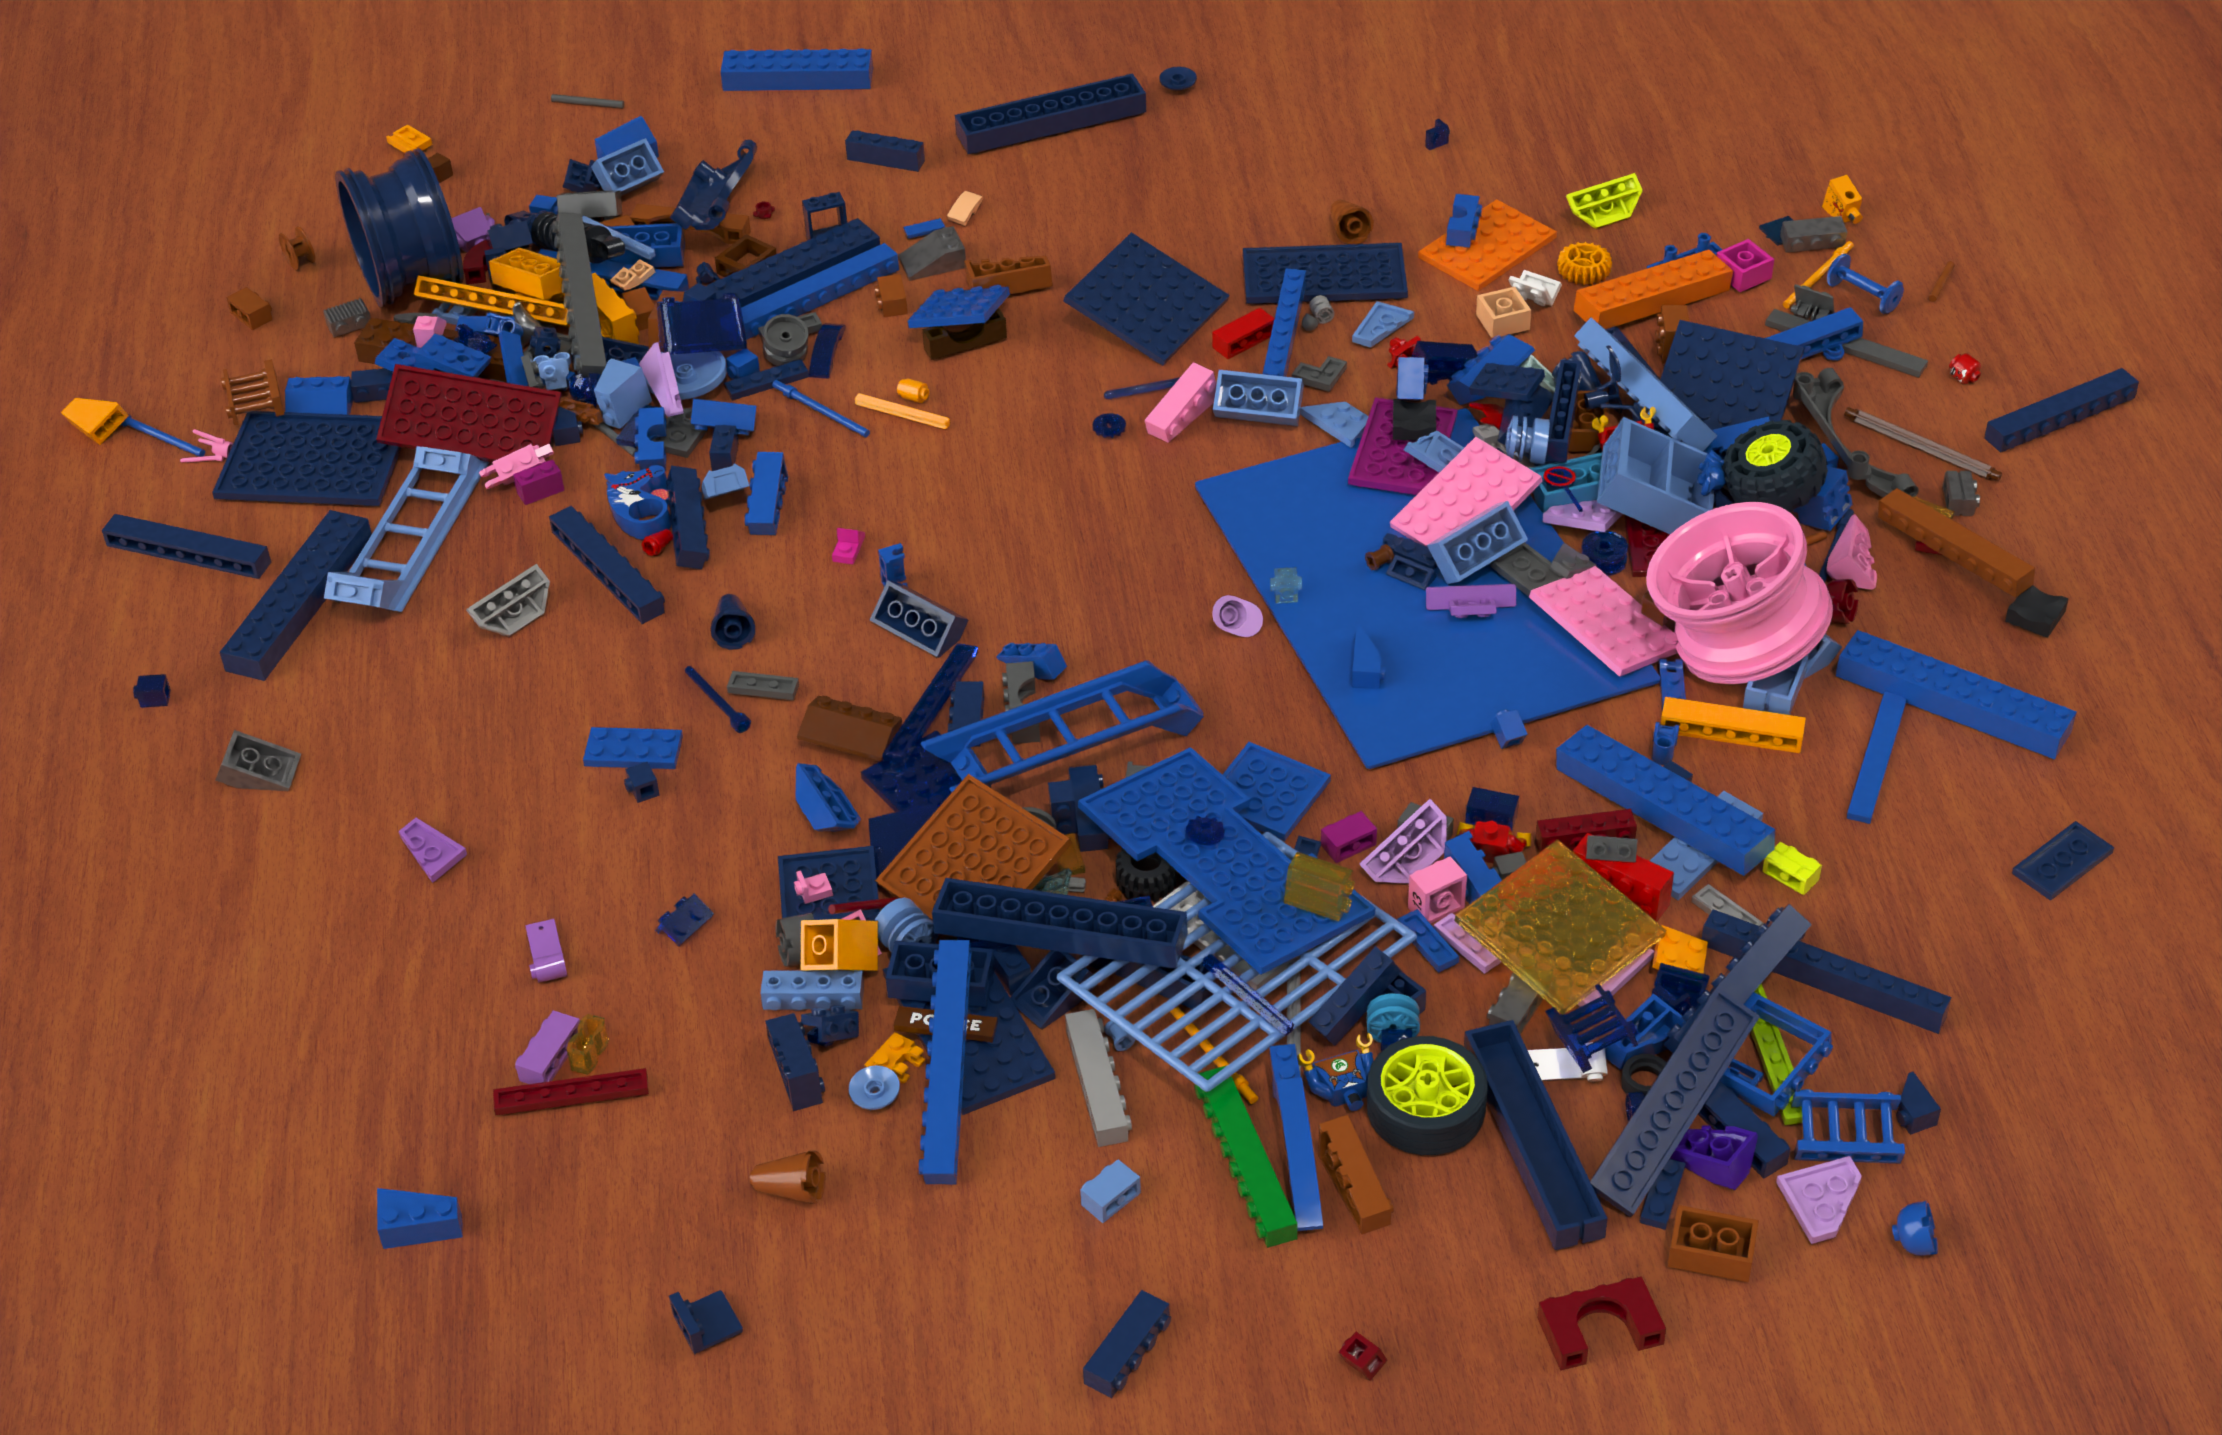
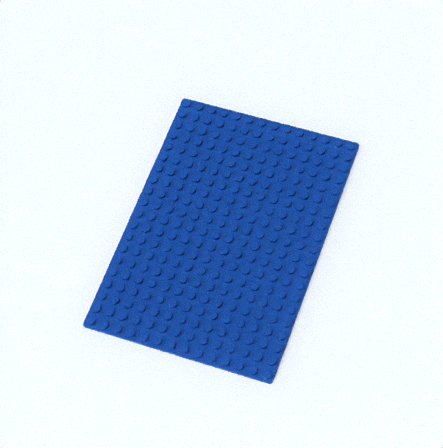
M1467 408L1458 410V416L1451 436V440L1464 448L1475 438L1472 431L1473 427L1480 426ZM1361 438L1355 439L1353 447L1339 442L1195 482L1196 490L1367 769H1373L1494 733L1491 723L1496 714L1503 710H1509V712L1518 710L1524 724L1660 682V676L1651 664L1619 677L1517 587L1516 606L1496 607V614H1491L1489 617H1478L1475 614L1468 615L1466 618H1456L1455 615H1451L1449 609L1427 610L1426 590L1386 575L1391 563H1385L1379 566V569L1371 570L1366 563L1365 554L1379 550L1383 545V537L1387 533L1397 535L1398 538L1403 537L1410 540L1391 528L1390 521L1416 495L1348 485V477ZM1529 495L1514 510V513L1528 538L1525 543L1552 563L1564 542L1550 523L1543 522L1542 511ZM1489 563L1463 580L1450 584L1446 583L1437 566L1434 569L1437 577L1429 587L1512 583L1491 568ZM1356 624L1362 625L1381 655V666H1385V680H1380V689L1352 688Z

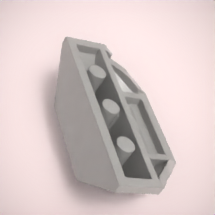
M535 564L467 608L466 611L480 628L510 637L544 614L550 580L539 566Z

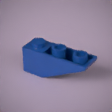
M1009 643L996 656L998 660L1004 663L1033 661L1034 676L1037 679L1054 680L1067 667L1056 644Z

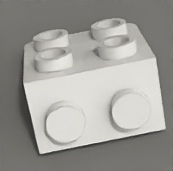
M1526 270L1523 271L1520 279L1514 276H1510L1508 279L1511 286L1516 287L1524 300H1527V298L1534 300L1536 304L1545 306V304L1552 306L1562 286L1559 281Z

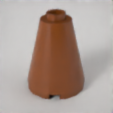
M1337 200L1332 204L1330 212L1338 238L1347 244H1360L1365 241L1374 227V220L1370 212L1345 200Z
M807 1151L758 1164L750 1172V1184L759 1192L816 1204L818 1203L816 1199L822 1198L825 1189L826 1175L825 1172L820 1170V1164H824V1161L818 1151Z

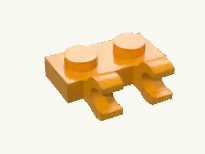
M894 1032L864 1064V1067L875 1065L887 1067L897 1075L899 1082L904 1084L910 1078V1075L905 1073L909 1068L903 1062L906 1060L914 1066L920 1067L925 1061V1058L921 1057L924 1050L915 1046L914 1041Z

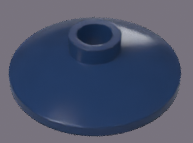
M1171 67L1164 70L1159 76L1160 83L1164 87L1173 90L1187 89L1193 86L1197 80L1196 73L1186 67Z

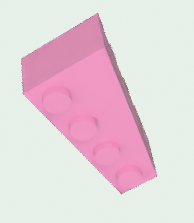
M1193 362L1145 419L1148 434L1169 443L1214 403L1217 385L1214 372Z

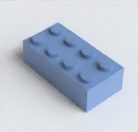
M1219 370L1213 405L1214 415L1219 418L1298 426L1304 389L1302 378Z
M1508 501L1491 506L1429 543L1427 547L1446 583L1450 584L1463 580L1526 542L1528 538Z

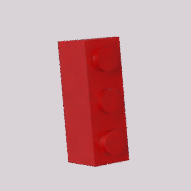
M1258 308L1212 332V348L1226 359H1230L1269 339L1275 318L1262 308Z

